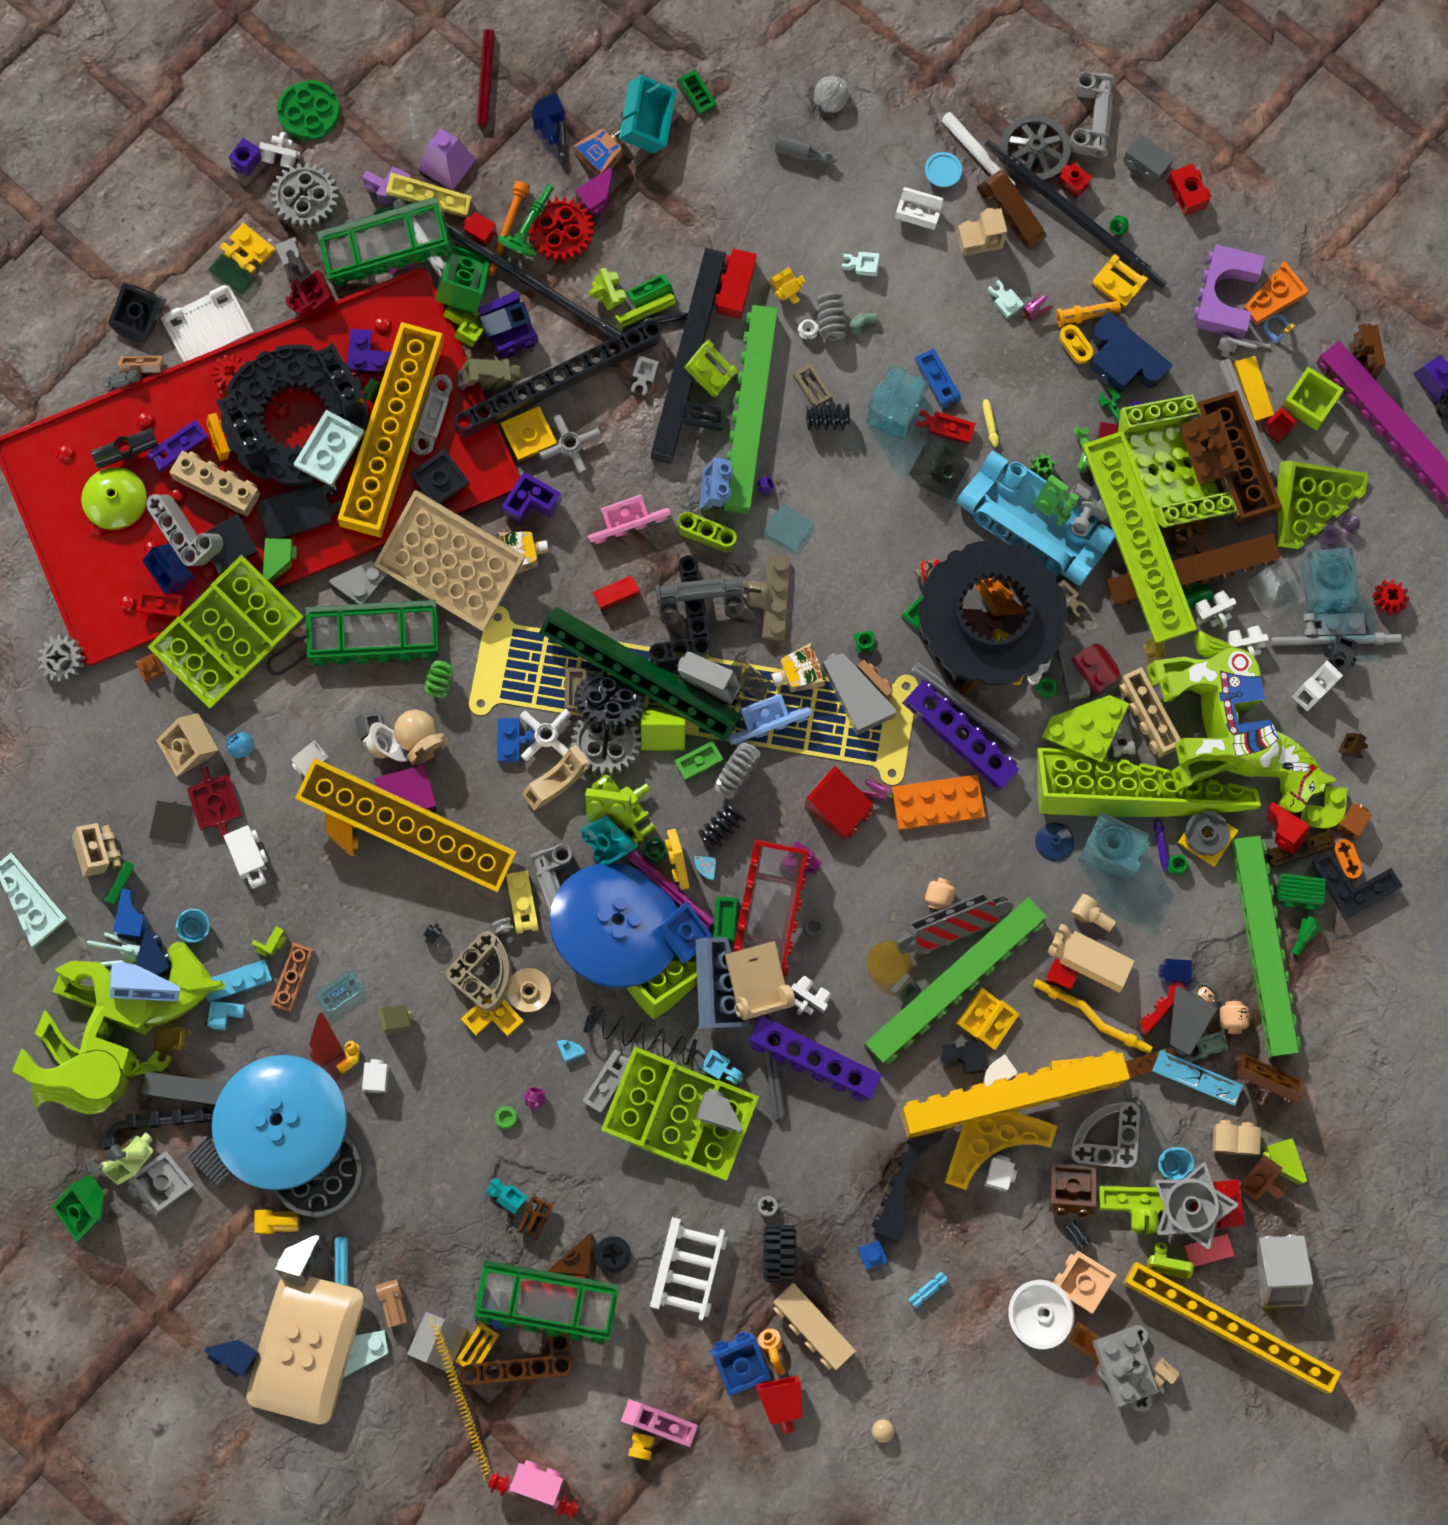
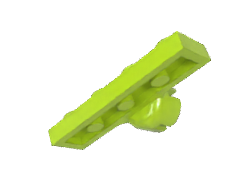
M1099 1186V1211H1127L1131 1214V1226L1134 1233L1142 1234V1230L1145 1228L1146 1235L1157 1232L1159 1227L1158 1214L1163 1212L1165 1208L1157 1187Z

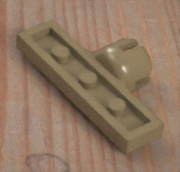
M769 554L766 561L765 582L749 581L745 584L744 594L747 597H743V603L746 606L760 608L763 611L761 639L780 642L785 640L790 557Z

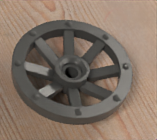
M1027 115L1016 119L1006 128L1000 142V148L1004 152L1008 151V143L1025 146L1011 155L1019 159L1027 154L1028 159L1025 166L1031 169L1034 159L1038 158L1043 173L1035 174L1045 182L1059 175L1061 169L1068 163L1071 152L1070 140L1064 128L1055 120L1042 115ZM1028 125H1041L1037 135L1033 134ZM1021 128L1028 139L1011 135ZM1046 128H1049L1057 135L1048 138L1043 137ZM1061 142L1063 154L1047 145ZM1044 153L1059 161L1051 170ZM1005 166V168H1006L1014 177H1016V178L1022 180L1019 176H1017L1014 172H1012L1009 168H1007V167Z

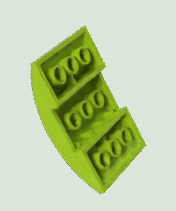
M241 555L148 648L211 709L291 632L303 616Z
M634 1046L601 1131L682 1166L727 1181L759 1096L722 1081H716ZM710 1090L723 1093L722 1097L728 1099L742 1126L741 1132L736 1133L696 1120L703 1093L710 1092Z

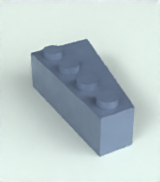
M727 937L696 939L699 1029L751 1027L749 1019L743 1020L735 1012L736 1000L725 954L731 953Z

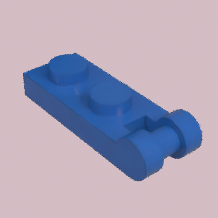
M934 348L915 357L916 364L942 410L949 407L948 404L952 402L957 403L962 400L959 391ZM948 389L950 395L944 396L942 392Z

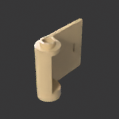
M775 941L725 954L736 1000L735 1012L738 1017L747 1020L795 1005L794 993L791 987L784 983Z

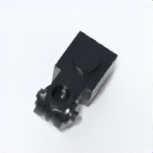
M978 1040L964 1042L965 1045L961 1047H956V1044L942 1046L943 1053L940 1056V1063L945 1068H952L958 1060L963 1064L964 1075L982 1073L989 1069L984 1042L978 1043Z

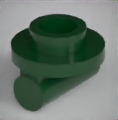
M370 378L363 393L366 396V400L376 402L381 386L380 382Z

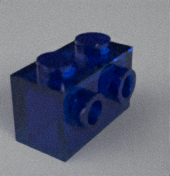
M170 543L151 548L142 560L165 595L184 590L194 578L189 568L181 562Z

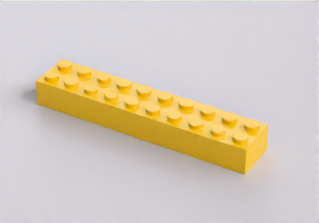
M401 322L338 516L340 527L382 538L411 447L415 427L444 344L442 333Z
M317 758L313 759L295 797L299 801L498 892L516 854V851Z
M1115 1050L1108 1051L1097 1059H1094V1056H1088L1080 1059L1081 1061L1077 1064H1072V1061L1061 1063L1059 1067L1053 1070L1050 1067L1041 1068L1033 1075H1029L1028 1072L1015 1075V1078L1007 1081V1078L997 1079L990 1086L986 1087L985 1083L971 1086L972 1088L966 1092H963V1089L953 1090L946 1097H941V1094L928 1097L926 1102L922 1103L919 1100L909 1101L900 1112L906 1137L909 1139L1123 1085L1130 1079L1123 1052L1116 1054Z

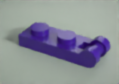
M194 420L149 451L147 456L151 461L155 462L157 470L162 473L176 462L182 451L186 453L191 452L207 441L209 437L199 423ZM166 452L168 456L162 459L161 454Z

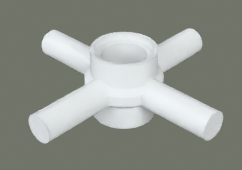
M565 709L552 724H540L528 712L523 711L519 717L535 731V741L521 757L527 762L541 747L551 746L564 756L568 749L557 740V730L572 714ZM544 731L552 733L551 738L547 740L542 739L540 735Z

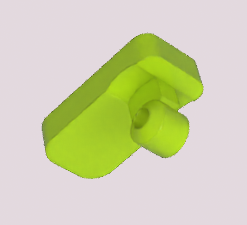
M1158 1242L1154 1248L1155 1254L1148 1258L1146 1267L1158 1274L1184 1279L1191 1278L1194 1264L1166 1258L1168 1246L1164 1242Z

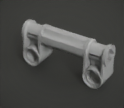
M1088 71L1078 75L1074 85L1075 94L1079 97L1095 99L1092 130L1082 128L1074 130L1069 141L1072 153L1096 158H1103L1108 155L1106 146L1110 136L1113 102L1112 84L1115 82L1113 75ZM1075 139H1079L1083 143H1077Z
M564 844L535 852L529 856L530 860L534 862L537 871L536 877L549 912L553 900L561 887L555 871L568 867L573 862V853ZM566 851L569 855L566 860L561 861L557 859L558 853Z

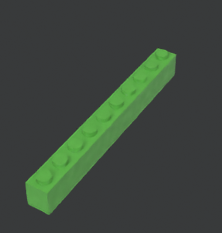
M752 305V311L747 312L746 324L750 326L749 332H744L743 344H747L746 351H742L740 364H744V369L739 371L738 384H741V390L736 391L735 396L738 411H733L732 423L736 424L735 431L730 432L729 443L733 444L732 451L727 453V460H731L730 466L733 468L732 479L728 485L731 488V496L729 501L724 504V511L750 514L778 308Z
M1260 836L1234 839L1231 842V849L1268 1059L1295 1056L1299 1053L1298 1049L1301 1048V1043L1294 1029L1297 1027V1020L1295 1014L1291 1012L1293 998L1291 992H1288L1287 989L1289 975L1287 971H1284L1283 967L1285 953L1283 949H1280L1279 944L1281 931L1279 927H1276L1275 919H1277L1278 914L1277 908L1273 906L1271 899L1274 897L1272 884L1268 882L1270 868L1264 859V855H1266L1265 842H1261Z
M1028 897L865 1043L864 1047L881 1066L886 1062L891 1064L898 1057L897 1052L902 1047L905 1050L908 1049L915 1042L913 1038L918 1033L923 1035L932 1027L929 1024L935 1018L939 1021L948 1012L946 1008L950 1004L957 1005L964 998L962 994L967 989L970 991L975 989L981 983L978 980L984 974L988 977L997 969L995 964L998 961L1002 960V962H1005L1013 954L1011 950L1016 945L1020 948L1029 940L1027 936L1032 931L1037 933L1045 926L1043 921L1047 916Z

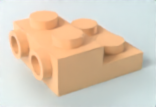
M1077 1251L1075 1255L1070 1254L1064 1265L1067 1267L1063 1274L1059 1273L1053 1283L1060 1286L1067 1293L1073 1304L1075 1303L1093 1315L1117 1275Z

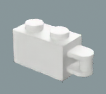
M247 825L223 835L241 878H247L252 889L266 884L267 882L262 871L267 870L265 863L268 862V858L264 849L259 850L257 843L260 842L256 830L251 831ZM259 873L260 877L252 880L251 876Z

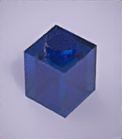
M1165 959L1158 967V978H1162L1161 984L1172 985L1174 982H1180L1184 986H1188L1192 979V960Z

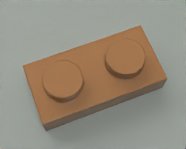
M163 356L120 357L117 364L118 373H129L130 370L138 369L139 373L156 374L162 370Z
M865 660L861 661L857 665L859 671L887 700H890L893 693V687L890 682L882 679L878 675L877 669L871 663L867 664Z

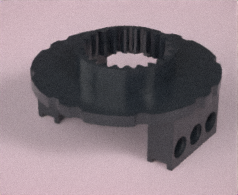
M333 342L328 347L319 351L314 350L312 346L300 344L278 346L272 352L263 351L257 355L254 361H247L235 373L227 386L228 395L221 400H216L221 412L222 430L224 435L228 437L227 444L232 453L238 455V462L255 476L266 481L273 479L277 484L288 486L312 484L316 480L315 477L294 467V462L303 447L301 448L298 444L294 448H291L290 444L284 447L281 441L277 443L274 437L271 438L270 433L266 429L264 419L267 418L265 411H269L268 403L273 404L274 397L279 399L281 392L287 395L290 389L294 393H296L297 389H301L302 393L308 390L311 396L315 394L316 399H321L322 405L325 406L327 411L360 427L364 432L366 431L368 406L366 396L361 393L362 385L357 377L352 376L351 368L342 360ZM362 438L360 439L359 443L357 444L347 463L357 453L358 449L360 448L363 442Z
M1001 541L970 543L965 545V548L961 551L954 550L949 553L947 560L937 563L927 577L921 592L923 600L919 603L918 608L919 627L917 635L953 686L962 679L973 683L981 681L984 685L990 686L1016 683L1025 675L1032 676L1037 673L1039 666L1047 664L1058 650L1065 633L1063 625L1067 622L1066 597L1062 586L1056 583L1057 576L1053 570L1046 568L1043 560L1028 549L1016 544L1004 545ZM989 578L994 583L998 579H1001L1002 584L1008 582L1010 588H1016V594L1021 596V601H1025V619L1020 629L1015 631L1014 636L1009 634L1007 640L1000 637L998 642L994 637L987 641L985 635L979 638L978 632L971 633L972 627H966L967 620L962 619L964 611H962L963 601L968 590H972L974 584L980 585L981 580L987 583Z

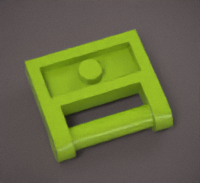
M707 340L684 368L712 397H715L738 372V369L734 365L731 366L713 347L714 344ZM706 353H708L717 362V364L725 371L723 375L704 356Z

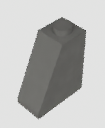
M1178 984L1175 988L1170 1044L1173 1046L1172 1050L1182 1056L1186 1053L1190 1056L1216 1012L1217 1007Z

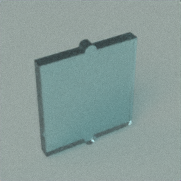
M782 503L775 515H771V520L763 533L795 552L802 540H806V534L814 523Z

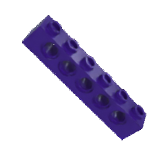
M922 681L902 704L997 791L1001 790L1019 770L1016 766V761L1010 756H1004L1000 752L1001 748L995 742H989L984 737L985 734L980 728L969 724V719L962 712L957 713L947 698H941L936 693L937 690L933 685ZM926 700L934 703V710H929L925 707ZM941 715H947L951 723L949 725L942 723ZM957 730H964L967 738L964 740L960 739L957 736ZM974 744H978L982 747V754H977L974 752ZM990 759L998 761V769H993L990 766Z
M760 1016L747 1042L754 1051L759 1053L765 1051L771 1054L773 1060L780 1063L785 1061L791 1064V1068L803 1073L806 1071L812 1074L811 1078L822 1083L826 1081L832 1084L831 1087L839 1092H844L845 1090L852 1094V1098L860 1102H864V1100L869 1101L872 1098L882 1074L763 1016ZM775 1036L779 1042L778 1046H771L768 1042V1037ZM788 1047H797L799 1051L798 1056L790 1055ZM810 1055L818 1058V1066H812L809 1063L808 1057ZM829 1065H834L838 1068L839 1074L837 1076L829 1073ZM849 1075L857 1076L859 1080L857 1086L849 1082Z

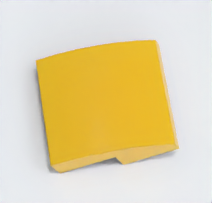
M979 988L955 1024L980 1042H984L986 1046L996 1050L1019 1016V1013L1004 1001H999L984 988Z

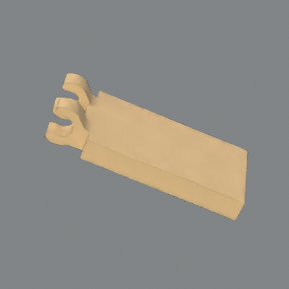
M1063 924L1060 925L1048 950L1050 955L1061 958V964L1119 993L1124 987L1134 960L1076 931L1072 934L1069 928Z

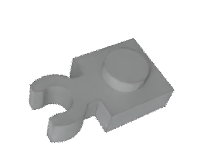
M638 356L632 375L638 378V380L632 384V392L635 393L637 386H642V395L645 396L647 394L648 387L646 383L647 381L653 383L659 366L658 361Z

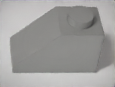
M715 1090L703 1093L696 1120L736 1133L741 1132L742 1126L728 1099L722 1097L723 1093Z

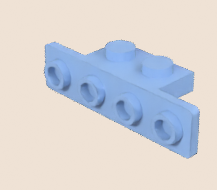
M778 694L741 708L740 711L746 729L732 734L728 741L731 745H740L747 742V739L751 737H763L768 734L767 731L773 729L781 730L786 728L788 723L794 721L799 723L807 720L808 716L812 715V711L809 707H804L788 713L782 695Z

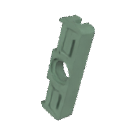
M1217 1032L1201 1037L1195 1045L1198 1049L1196 1057H1190L1186 1053L1184 1056L1176 1053V1056L1191 1063L1204 1059L1209 1055L1222 1052V1049L1225 1052L1228 1049V1045L1224 1042V1034Z

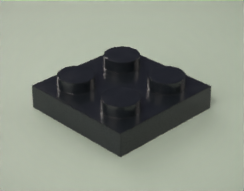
M445 449L410 473L411 478L423 494L440 505L470 485L469 480Z

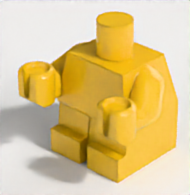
M790 267L773 276L768 281L778 299L785 301L789 298L793 305L800 301L796 293L806 283L802 275L795 278Z

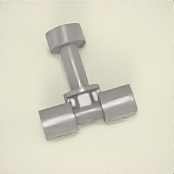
M1078 483L1071 490L1070 495L1076 493L1079 496L1077 501L1080 504L1082 514L1074 519L1071 529L1076 535L1084 536L1090 528V522L1088 521L1090 516L1095 515L1102 521L1108 516L1102 500L1100 499L1097 502L1090 496L1091 491Z

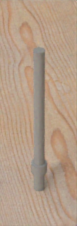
M1374 633V635L1343 636L1357 641V644H1374L1375 646H1381L1384 643H1401L1402 641L1401 634L1384 635V633ZM1336 636L1271 637V646L1332 645Z

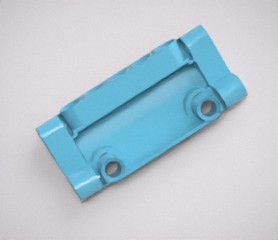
M993 450L986 458L980 471L962 491L956 504L974 515L976 523L1008 545L1016 544L1033 552L1043 560L1046 568L1053 570L1055 575L1061 574L1080 587L1114 540L1113 530L1103 523L1098 524V517L1092 515L1088 519L1090 528L1086 535L1079 536L1073 533L1071 529L1073 521L1082 514L1079 503L1075 510L1071 511V517L1068 522H1065L1063 526H1058L1056 524V514L1049 518L1033 506L1046 480L1026 468L1022 463L1012 462L1009 465V460Z

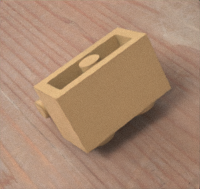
M98 823L76 827L72 840L83 877L105 873L109 861H111L114 869L122 866L120 861L121 854L115 845V833L111 831L110 825L101 827L103 834L100 832ZM104 843H106L108 852H106Z

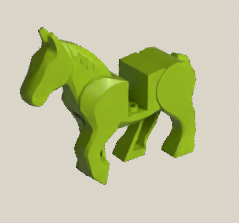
M175 942L167 950L169 959L172 962L169 982L180 987L178 1002L109 998L110 972L102 963L70 961L56 968L55 971L59 974V977L52 992L56 996L66 997L69 1000H74L94 1008L84 1031L81 1049H77L66 1040L57 1023L44 1010L35 1034L46 1044L60 1065L56 1068L43 1069L27 1051L21 1049L12 1073L32 1085V1101L37 1108L45 1102H56L84 1114L102 1113L111 1104L122 1098L126 1092L129 1081L128 1076H130L134 1068V1058L137 1057L129 1049L105 1041L112 1034V1023L146 1035L154 1025L164 1024L177 1019L195 1008L210 992L224 989L225 983L212 980L206 968L183 942ZM83 979H90L94 987L80 983Z

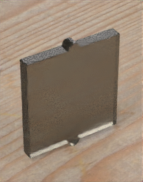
M157 801L149 838L162 840L167 844L169 842L186 844L193 807L177 804L176 801L173 803Z

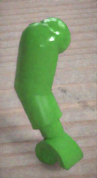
M1077 426L1073 430L1074 434L1081 441V447L1082 444L1091 442L1086 436L1089 433L1087 427H1083L1080 430V427ZM1084 451L1082 452L1080 463L1077 465V470L1082 474L1090 470Z

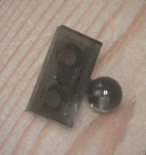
M737 657L729 667L730 670L734 671L741 685L732 704H740L744 700L745 690L757 700H761L773 684V682L740 657Z

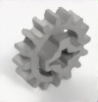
M59 634L57 638L51 636L50 643H43L46 648L44 650L39 649V652L43 655L37 658V660L43 663L39 666V669L45 671L44 676L50 677L52 681L57 682L58 680L64 683L66 679L73 680L72 674H80L77 669L78 667H84L80 661L84 660L85 656L80 655L84 649L78 646L79 641L73 640V637Z

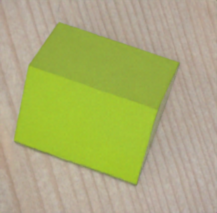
M644 707L641 717V751H685V718L666 707Z

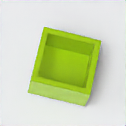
M1307 367L1284 401L1282 408L1317 431L1344 389L1310 367Z

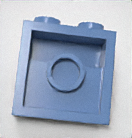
M714 457L703 469L699 510L707 512L712 506L722 507L729 501L731 488L728 485L733 475V468L730 466L731 460Z

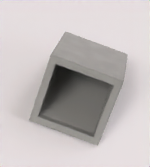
M1292 1234L1285 1237L1265 1236L1259 1238L1256 1252L1262 1308L1307 1306L1313 1287V1279L1305 1237Z

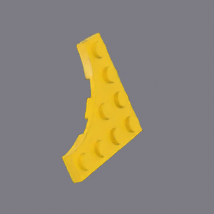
M1018 1112L964 1124L944 1183L966 1190L969 1181L978 1167L990 1156L1009 1147L1039 1145L1051 1148L1058 1126Z

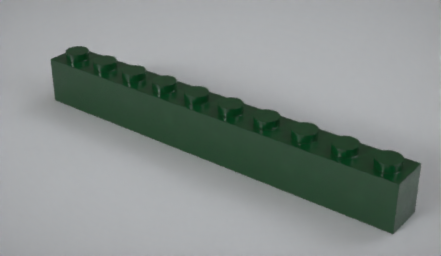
M555 607L546 616L539 631L540 634L724 742L735 731L742 714L561 608Z

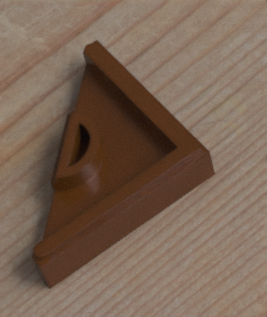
M589 1233L548 1269V1272L590 1276L593 1234Z

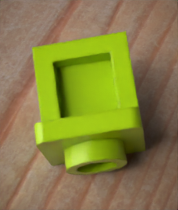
M276 926L266 945L253 940L252 945L256 948L255 952L263 957H267V955L274 957L277 950H281L287 940L285 937L286 933L283 929Z

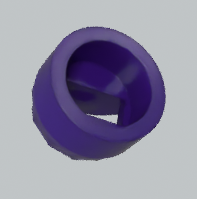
M769 475L760 478L756 484L760 486L758 491L763 494H768L775 490L773 480Z

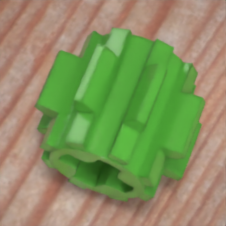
M1040 452L1039 457H1032L1031 463L1033 465L1030 466L1029 470L1046 480L1047 475H1054L1055 471L1052 468L1056 466V462L1050 459L1051 454L1045 456Z

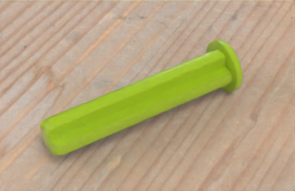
M669 293L619 317L615 315V321L620 331H624L625 327L675 305L676 300L674 295Z

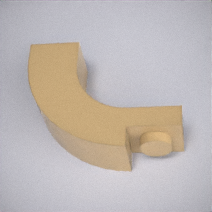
M577 745L570 747L555 767L528 784L522 795L534 811L558 797L588 769L586 765L589 762L585 754L580 751Z

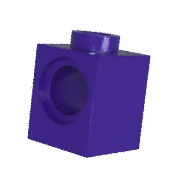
M242 138L228 157L231 168L238 174L243 173L249 176L260 162L262 153L259 147ZM242 157H249L246 161L240 160Z

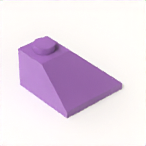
M440 128L428 144L418 171L446 189L454 191L477 160L457 138Z

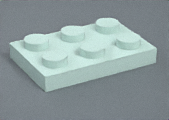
M326 410L294 462V467L333 486L365 433L364 430Z

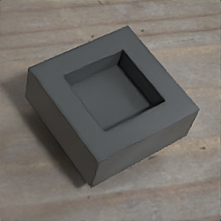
M904 974L891 989L905 1005H908L922 990L907 974Z

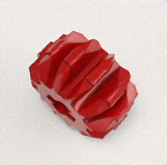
M1391 579L1389 583L1383 580L1381 585H1377L1374 588L1376 592L1372 594V598L1376 601L1373 603V606L1381 607L1379 613L1386 610L1387 616H1390L1392 612L1398 615L1401 610L1406 609V602L1410 600V597L1405 595L1408 589L1401 588L1403 582H1399L1396 585L1394 579ZM1389 595H1392V596H1393V599H1392V600H1390V599L1388 598Z

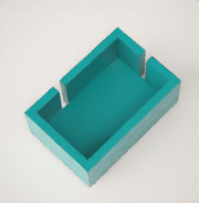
M644 75L631 80L628 83L622 116L625 120L621 122L619 140L653 154L667 147L676 89L662 83L657 85V81Z

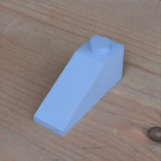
M126 962L112 963L109 998L178 1002L179 986L135 964H128Z

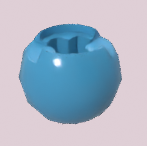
M246 732L234 733L228 738L226 748L234 758L247 757L254 749V741Z

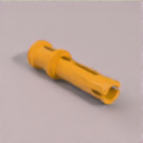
M1116 300L1082 308L1075 305L1073 308L1065 310L1059 308L1056 309V321L1059 328L1066 324H1081L1083 320L1102 317L1108 311L1112 314H1120V302ZM1106 308H1107V310L1099 311V312H1093V313H1092V311H1096V310H1101V309H1106Z

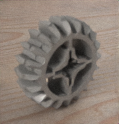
M746 742L740 744L722 769L715 784V791L729 800L735 798L756 767L760 758V751Z

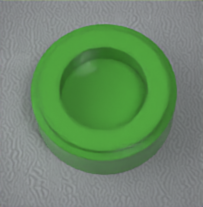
M503 1106L496 1111L495 1122L500 1128L511 1129L516 1125L518 1117L513 1108Z

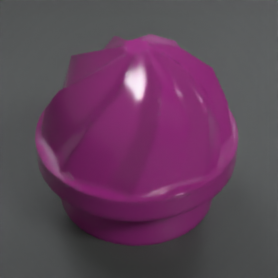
M529 1087L527 1093L524 1094L525 1104L532 1110L541 1108L546 1101L545 1091L540 1088Z

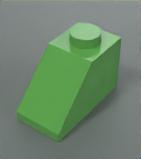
M265 538L263 577L270 584L274 583L292 567L293 559L297 558V546H293L291 539Z

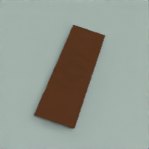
M1172 1047L1166 1048V1053L1176 1056ZM1159 1051L1126 1061L1130 1079L1153 1072L1152 1069Z

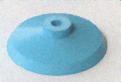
M939 152L927 160L925 174L934 185L948 187L960 179L962 165L953 154Z

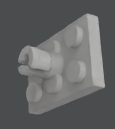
M1135 1326L1092 1341L1116 1408L1158 1393Z

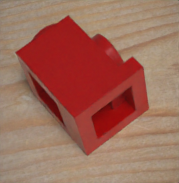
M1073 162L1071 166L1066 164L1061 169L1058 184L1077 199L1091 185L1093 176L1091 174L1088 175Z

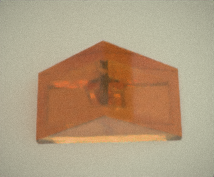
M1077 1322L1066 1342L1076 1352L1100 1364L1092 1341L1101 1337L1080 1322Z

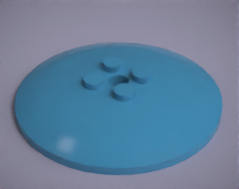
M290 1055L265 1057L250 1063L238 1071L220 1093L212 1118V1134L215 1148L225 1166L236 1177L247 1184L267 1190L290 1189L301 1186L316 1178L332 1163L338 1154L347 1127L345 1101L341 1090L333 1078L317 1064L307 1059ZM276 1114L282 1115L283 1120L281 1124L277 1126L272 1125V1117Z

